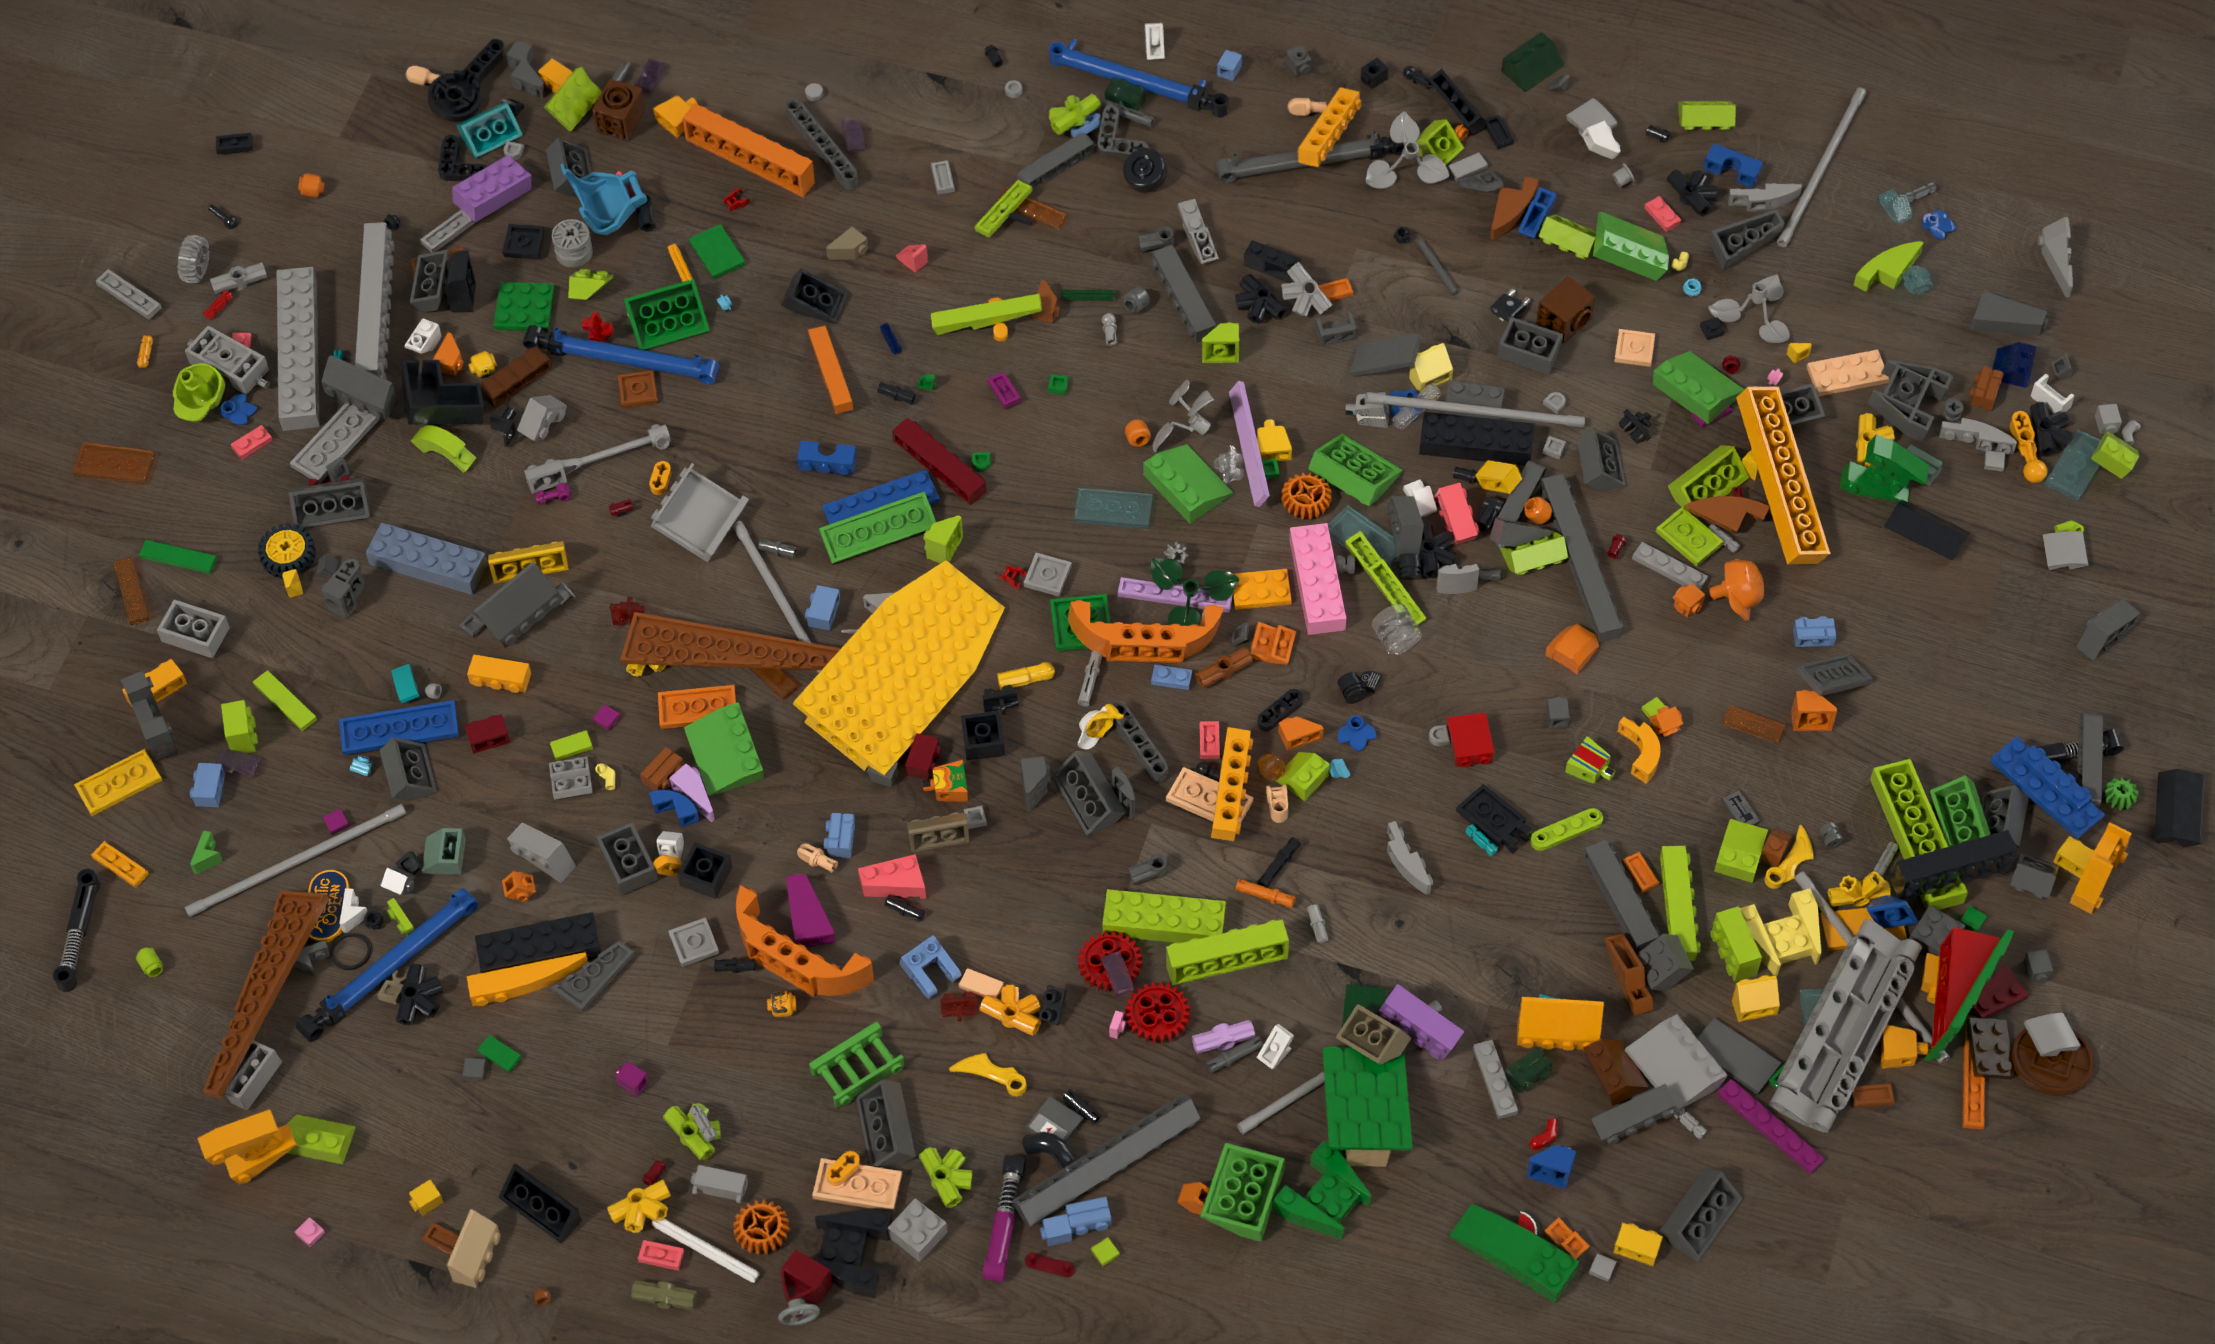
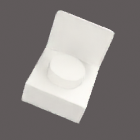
M1163 23L1145 24L1147 60L1164 59Z
M1421 479L1404 486L1405 494L1414 497L1421 518L1437 512L1430 486L1425 487Z
M345 888L339 923L343 933L349 932L363 922L365 915L368 913L366 907H358L359 898L355 895L354 890Z
M1280 1024L1275 1025L1257 1058L1271 1069H1274L1290 1052L1291 1047H1289V1044L1294 1035Z

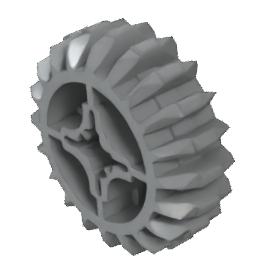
M188 235L182 242L178 254L177 268L180 279L186 283H199L205 275L209 265L210 253L209 244L205 237Z

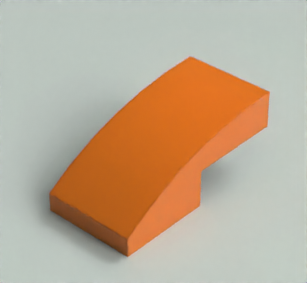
M1559 1217L1543 1231L1544 1235L1554 1245L1574 1259H1577L1589 1247L1576 1231L1572 1232Z

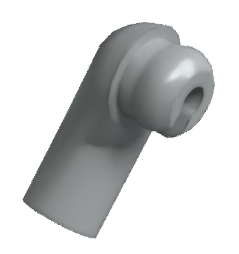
M2131 420L2122 430L2124 442L2130 446L2134 444L2132 434L2140 430V423Z

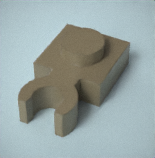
M394 971L392 974L393 980H386L377 994L378 1000L397 1005L402 997L401 988L405 984L407 973L402 978H398V971Z

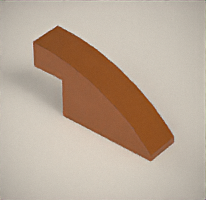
M1525 177L1522 190L1500 188L1490 240H1496L1508 233L1525 217L1532 200L1534 201L1536 197L1539 179Z
M1717 496L1693 501L1686 504L1683 509L1734 534L1737 532L1745 515L1762 521L1770 506L1742 497Z
M1622 933L1604 938L1616 978L1634 1016L1653 1011V1000L1645 987L1644 967L1625 935Z

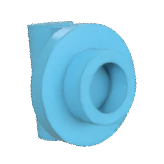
M358 755V758H353L350 771L368 777L372 762L369 761L370 758Z
M1333 759L1331 761L1329 773L1333 778H1348L1350 776V772L1343 759Z

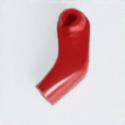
M1549 1118L1545 1131L1531 1139L1529 1146L1532 1150L1541 1149L1556 1139L1557 1119Z

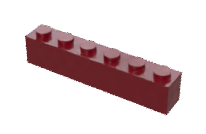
M906 418L892 430L893 441L970 506L986 493L985 479L981 475L974 473L969 465L962 463L956 454L950 453L944 444L938 443L929 432L921 429V426L916 421L913 422L911 419Z

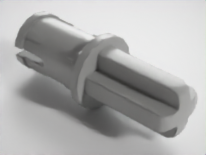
M1311 905L1307 908L1311 921L1310 927L1314 930L1317 942L1322 944L1328 941V935L1324 926L1326 922L1322 919L1319 905Z

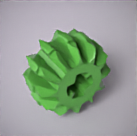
M2123 777L2119 778V780L2113 778L2105 787L2104 797H2106V803H2112V808L2117 806L2120 811L2123 807L2128 810L2137 801L2138 791L2136 790V784H2130V779L2124 781Z

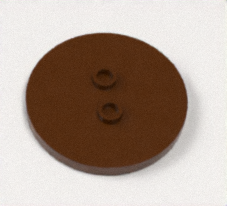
M2025 1028L2015 1039L2011 1054L2014 1070L2025 1084L2047 1095L2063 1096L2077 1092L2089 1081L2094 1069L2092 1050L2086 1040L2073 1030L2081 1045L2077 1050L2061 1051L2057 1056H2041Z

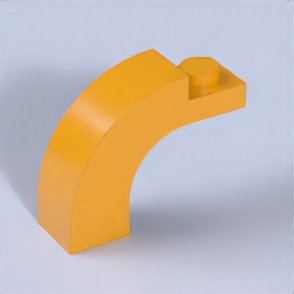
M1623 717L1619 721L1617 732L1634 742L1641 752V755L1632 764L1631 774L1647 784L1654 776L1658 767L1660 757L1658 737L1645 722L1639 727L1634 721Z

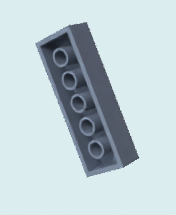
M385 523L380 524L366 551L369 565L471 595L474 594L488 566L484 552Z

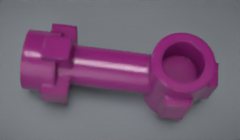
M559 483L556 486L557 490L543 493V490L538 493H534L537 504H546V500L559 497L560 501L569 500L571 495L569 486L566 483Z

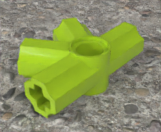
M1090 94L1082 101L1074 95L1068 96L1065 101L1066 107L1051 108L1049 111L1052 129L1056 134L1061 135L1073 126L1082 125L1086 121L1085 117L1100 108L1101 103L1094 94Z
M697 1103L703 1109L702 1113H705V1115L708 1116L709 1109H707L704 1105ZM672 1106L663 1115V1119L680 1137L681 1143L684 1146H688L700 1161H706L715 1152V1148L705 1139L704 1133L700 1131L695 1122L696 1118L692 1117L690 1111L686 1116L678 1106ZM710 1121L711 1128H714L717 1134L714 1140L721 1139L719 1121Z
M930 1147L919 1154V1158L931 1179L932 1187L937 1190L946 1208L957 1206L962 1201L957 1188L971 1189L972 1171L959 1170L965 1162V1157L958 1150L950 1149L942 1160L936 1148ZM937 1176H943L945 1178L938 1179Z

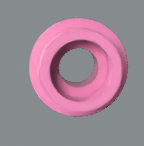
M1779 368L1776 371L1772 369L1768 375L1769 385L1773 384L1776 386L1781 379L1783 373L1780 372Z

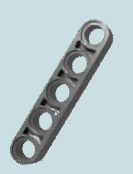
M1081 133L1023 168L1018 173L1017 179L1032 186V189L1035 190L1090 156L1096 150L1097 145L1085 133Z
M1532 461L1527 462L1521 473L1522 480L1510 493L1497 518L1520 522L1525 513V504L1529 499L1533 498L1545 475L1546 467Z
M1114 702L1112 705L1124 717L1122 719H1113V726L1151 780L1155 783L1165 782L1168 776L1166 761L1128 707L1123 702Z
M2081 712L2078 729L2077 784L2080 787L2089 789L2092 796L2091 802L2096 807H2099L2102 797L2103 716L2102 714Z

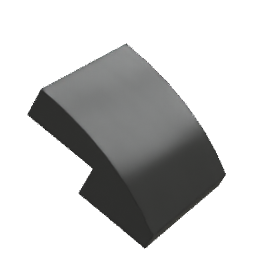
M1117 766L1112 770V789L1119 796V801L1126 814L1133 820L1135 818L1134 792L1126 775Z

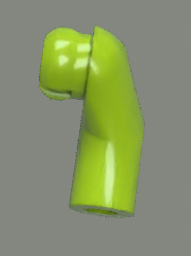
M2072 520L2054 526L2055 532H2084V527Z

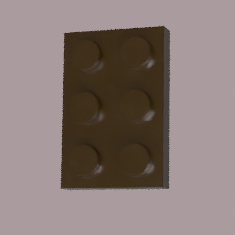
M1969 1017L1966 1020L1974 1077L2010 1080L2014 1078L2007 1021Z

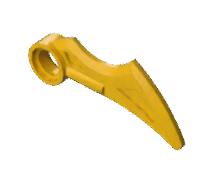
M1799 825L1795 842L1779 867H1772L1767 870L1764 880L1768 887L1772 889L1782 887L1784 883L1795 878L1796 867L1801 862L1814 859L1810 839L1802 825ZM1770 875H1778L1780 877V881H1772L1770 879Z
M986 1053L965 1058L949 1068L950 1072L972 1073L1006 1085L1007 1092L1015 1097L1023 1095L1027 1089L1026 1079L1018 1074L1013 1067L1002 1068L990 1062ZM1018 1081L1022 1086L1019 1089H1013L1011 1084Z

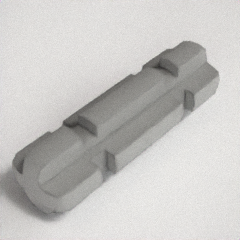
M1716 524L1709 526L1708 529L1724 541L1723 545L1725 547L1727 546L1731 552L1738 551L1740 544L1737 541H1733V538L1723 530H1720Z
M1889 842L1873 872H1878L1880 876L1884 875L1899 848L1897 844Z
M698 1104L692 1106L690 1113L693 1118H696L695 1122L700 1131L704 1133L703 1136L707 1141L714 1140L717 1134L714 1128H711L712 1125L705 1113H702L703 1109Z
M1684 1108L1675 1112L1674 1116L1677 1119L1680 1118V1122L1689 1131L1694 1132L1698 1139L1705 1136L1707 1130L1702 1125L1699 1126V1122L1688 1112L1685 1113Z

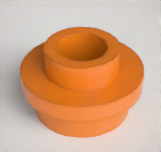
M1461 124L1454 128V132L1458 139L1462 141L1468 135L1469 129H1467L1465 124Z

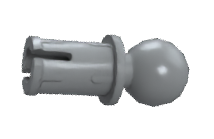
M1106 313L1102 317L1103 331L1105 332L1106 344L1113 346L1117 344L1116 318L1112 313Z

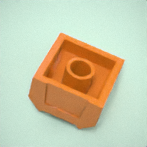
M1579 624L1568 626L1546 647L1545 656L1554 659L1578 675L1599 648L1597 635Z

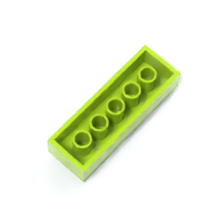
M1107 889L1102 924L1103 936L1104 931L1111 935L1114 930L1115 936L1123 932V938L1130 936L1133 939L1184 943L1193 938L1201 939L1215 933L1223 934L1226 901Z
M1271 920L1266 924H1253L1244 929H1232L1227 933H1215L1205 938H1193L1188 942H1176L1167 946L1166 966L1172 986L1288 959L1289 939L1283 920Z

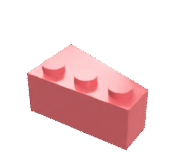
M1460 483L1439 488L1433 498L1435 503H1439L1441 507L1439 514L1445 518L1447 532L1450 531L1453 535L1455 545L1475 540L1478 536L1479 528L1477 523L1473 522V510L1467 504L1465 488H1462Z
M916 854L858 868L859 880L864 896L887 897L892 895L901 896V898L912 896L926 899L925 886Z

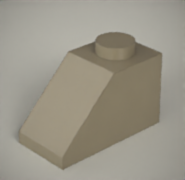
M852 226L826 247L827 258L829 260L856 259L868 250L867 238Z

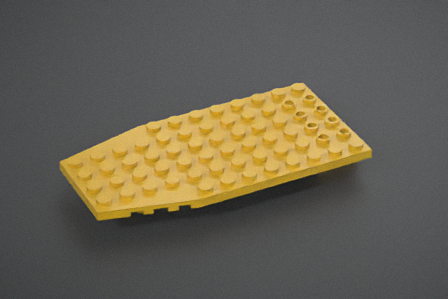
M945 560L886 598L796 698L793 705L808 716L804 723L865 771L870 766L885 775L913 744L916 733L921 734L974 674L1005 607Z

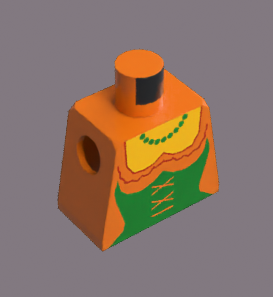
M963 760L934 767V779L922 780L923 791L935 790L937 801H968Z

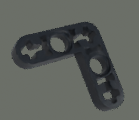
M448 135L443 139L438 166L439 176L442 180L464 181L488 166L475 163H457L460 149L458 137ZM451 142H454L452 143V149H450L449 145L451 144ZM448 155L454 156L451 160L444 159ZM462 170H468V171H469V172H468L467 174H465V175L460 174V172H461Z

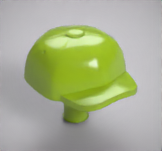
M205 363L194 364L181 370L173 389L175 414L185 421L199 422L203 420L209 410L216 408L221 402L225 390V381L221 374L214 367Z

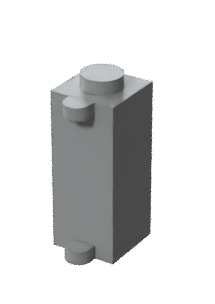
M698 1165L697 1172H693L691 1184H693L692 1194L703 1193L736 1200V1203L743 1202L748 1185L747 1176L745 1174Z

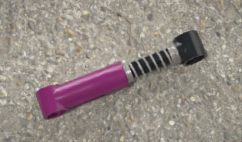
M1005 1155L1002 1197H1000V1207L994 1215L987 1258L983 1267V1280L1004 1282L1007 1256L1015 1220L1013 1215L1014 1203L1012 1200L1017 1195L1016 1190H1018L1017 1185L1020 1178L1024 1176L1026 1157Z

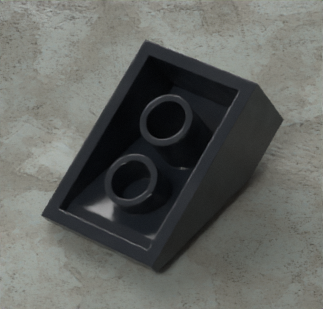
M800 268L793 276L781 306L796 314L835 324L848 293Z

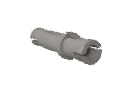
M1097 651L1091 652L1089 664L1085 667L1086 674L1077 701L1079 705L1084 707L1090 704L1096 677L1100 673L1099 666L1103 656Z

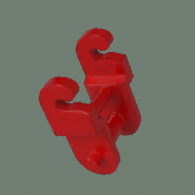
M741 188L732 191L729 196L723 199V203L729 205L730 211L739 207L743 208L746 206L745 203H750L749 198L741 201L736 199L737 193H742Z
M1006 565L1004 575H1000L1001 580L1008 582L1011 587L1020 589L1021 584H1016V581L1013 579L1015 575L1026 577L1028 572H1023V569L1020 567L1016 569ZM1010 572L1013 573L1012 577H1008Z

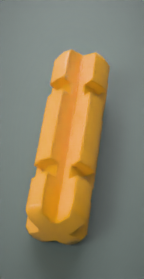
M150 335L142 337L141 342L143 343H141L137 361L139 368H146L149 361L147 360H149L152 348L150 346L153 343L152 336Z

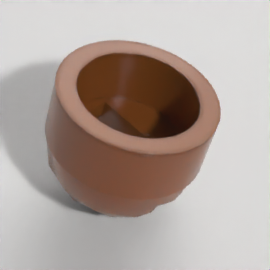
M539 1288L534 1294L536 1305H547L552 1301L548 1289Z

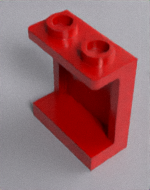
M1486 712L1447 718V730L1451 737L1455 767H1468L1474 764L1485 765L1493 762L1494 748Z

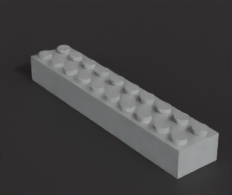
M364 223L355 366L387 380L384 369H387L385 354H388L386 339H389L387 324H390L388 310L391 309V301L389 295H392V287L389 283L393 279L390 266L394 264L393 255H391V251H394V241H391V230H388L386 223Z
M313 267L277 270L279 421L283 431L320 427L317 278Z

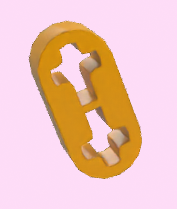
M660 461L654 466L649 485L651 492L655 495H662L667 490L671 477V466L668 462ZM662 469H666L663 471V474L660 475V471H662ZM659 481H661V485H659V487L656 488L655 486H657Z
M662 855L653 862V865L659 874L677 876L683 862L678 857Z
M853 1151L844 1153L828 1168L826 1175L829 1184L840 1186L859 1168L860 1160L857 1153ZM847 1159H854V1164L849 1163L847 1165ZM832 1173H835V1174H838V1173H839L840 1178H837V1177H834V1178H833V1177H832Z

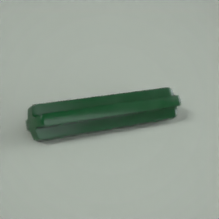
M1062 290V300L1113 301L1115 300V290Z

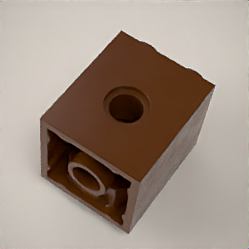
M609 78L592 109L596 132L615 137L619 140L629 141L645 112L642 88Z
M1567 276L1539 301L1536 323L1540 327L1563 334L1562 343L1564 344L1592 319L1596 296Z

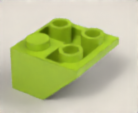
M579 269L578 272L569 276L568 298L587 300L611 281L613 275H608L606 271L590 273L588 269Z

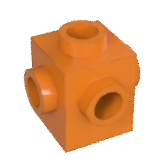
M513 871L502 880L505 898L524 902L536 892L533 875Z

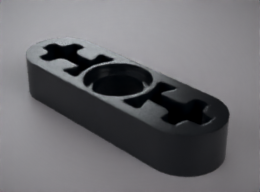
M1297 689L1287 691L1260 713L1257 721L1259 729L1262 731L1272 730L1279 722L1298 709L1303 702L1301 691ZM1283 707L1286 711L1279 714L1275 712V708ZM1263 719H1264L1265 721H1267V720L1270 719V723H1267V722L1263 723Z

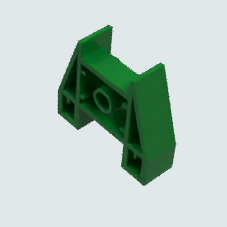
M1876 434L1867 444L1865 462L1870 464L1868 468L1850 461L1842 470L1839 488L1855 495L1900 502L1903 499L1908 502L1909 482L1914 480L1925 485L1927 483L1929 465L1896 442Z
M1322 1141L1311 1154L1310 1166L1323 1174V1176L1304 1198L1285 1185L1273 1199L1272 1210L1288 1222L1342 1240L1344 1237V1227L1340 1223L1359 1201L1369 1207L1371 1194L1341 1153L1337 1150H1329L1328 1143Z

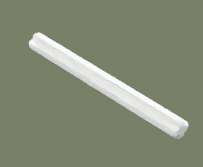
M666 1219L658 1222L652 1220L653 1227L750 1282L754 1283L758 1279V1271Z

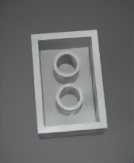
M173 600L157 632L163 643L213 658L230 627L224 615Z

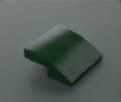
M1346 984L1342 1027L1357 1004L1378 1015L1377 1012L1385 1002L1386 989Z

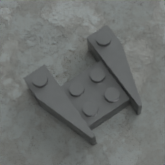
M1887 360L1881 373L1890 377L1889 382L1883 393L1874 389L1867 403L1902 433L1922 442L1934 417L1918 410L1924 394L1941 401L1953 375L1935 367Z
M140 671L121 679L155 761L177 753L170 733L173 732L169 721L164 722L150 689L154 687L150 676L145 677L144 672Z

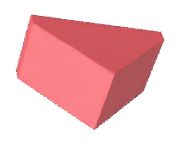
M925 244L908 245L896 257L916 273L928 263L927 247Z

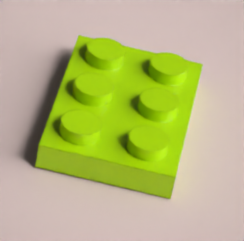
M576 68L544 108L568 131H572L597 101L602 91L579 68Z
M1683 507L1656 528L1658 535L1696 567L1718 550L1724 542L1691 513L1684 510Z

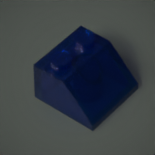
M2017 342L1998 348L1992 370L2004 373L2001 382L2027 388L2037 346Z

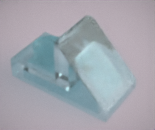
M1892 189L1878 196L1877 200L1897 225L1913 218L1906 193L1898 195Z

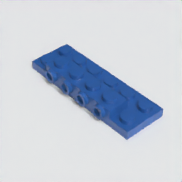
M2017 736L1992 756L1989 761L2077 840L2105 816L2091 802L2092 796L2088 788L2080 787L2072 774L2064 773L2057 761H2051L2046 757V752L2042 748H2036L2034 745L2028 747Z

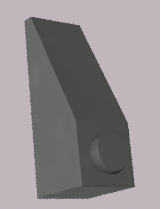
M1495 518L1490 540L1495 542L1497 547H1516L1551 535L1552 531L1543 526Z

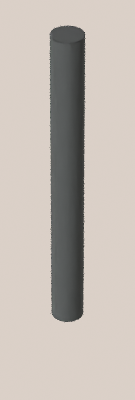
M1419 239L1417 245L1451 294H1458V289L1424 240Z

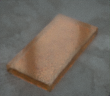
M83 442L72 473L77 477L146 485L155 458V452Z

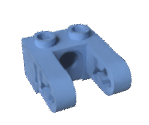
M934 935L902 956L899 963L909 978L915 982L928 999L938 992L923 971V968L936 962L951 982L956 981L962 976L958 967Z

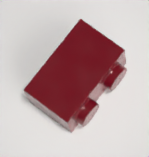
M502 714L493 715L487 719L473 721L465 725L473 754L511 743Z
M916 733L905 765L907 776L925 780L930 778V775L933 774V768L936 767V757H940L942 746H939V738Z

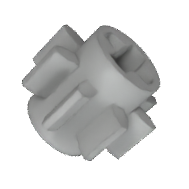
M1175 542L1174 545L1168 544L1167 551H1164V554L1168 556L1167 558L1176 560L1178 563L1184 564L1185 557H1188V554L1184 552L1186 547L1184 545L1180 546L1178 542Z

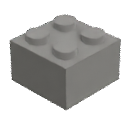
M914 1199L888 1227L889 1238L919 1262L948 1233L946 1222L917 1199Z

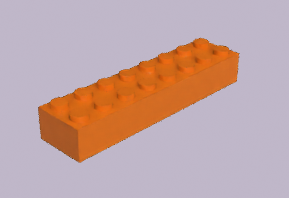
M695 103L683 116L687 141L801 197H804L815 184L813 162L808 157H803L795 151L787 149L777 142L770 141L763 135H758L749 128H744L736 122L725 119L720 114L713 113L704 106H699Z

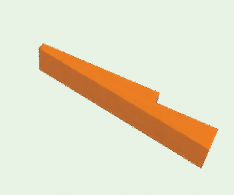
M826 326L809 329L808 334L835 414L853 410L852 399Z

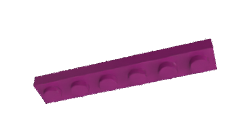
M1732 1079L1717 1092V1096L1809 1175L1824 1162V1157Z

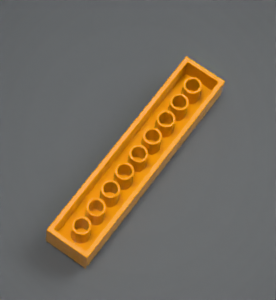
M1747 387L1736 399L1787 565L1819 564L1830 554L1779 387Z

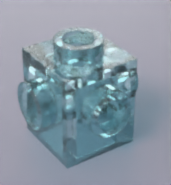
M1914 265L1902 275L1906 289L1919 297L1934 286L1930 279L1929 271L1924 267Z

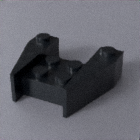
M866 1209L815 1216L816 1229L825 1230L818 1259H811L830 1269L833 1284L854 1295L875 1298L879 1283L878 1270L861 1267L868 1238L889 1240L888 1227L893 1223L891 1212Z

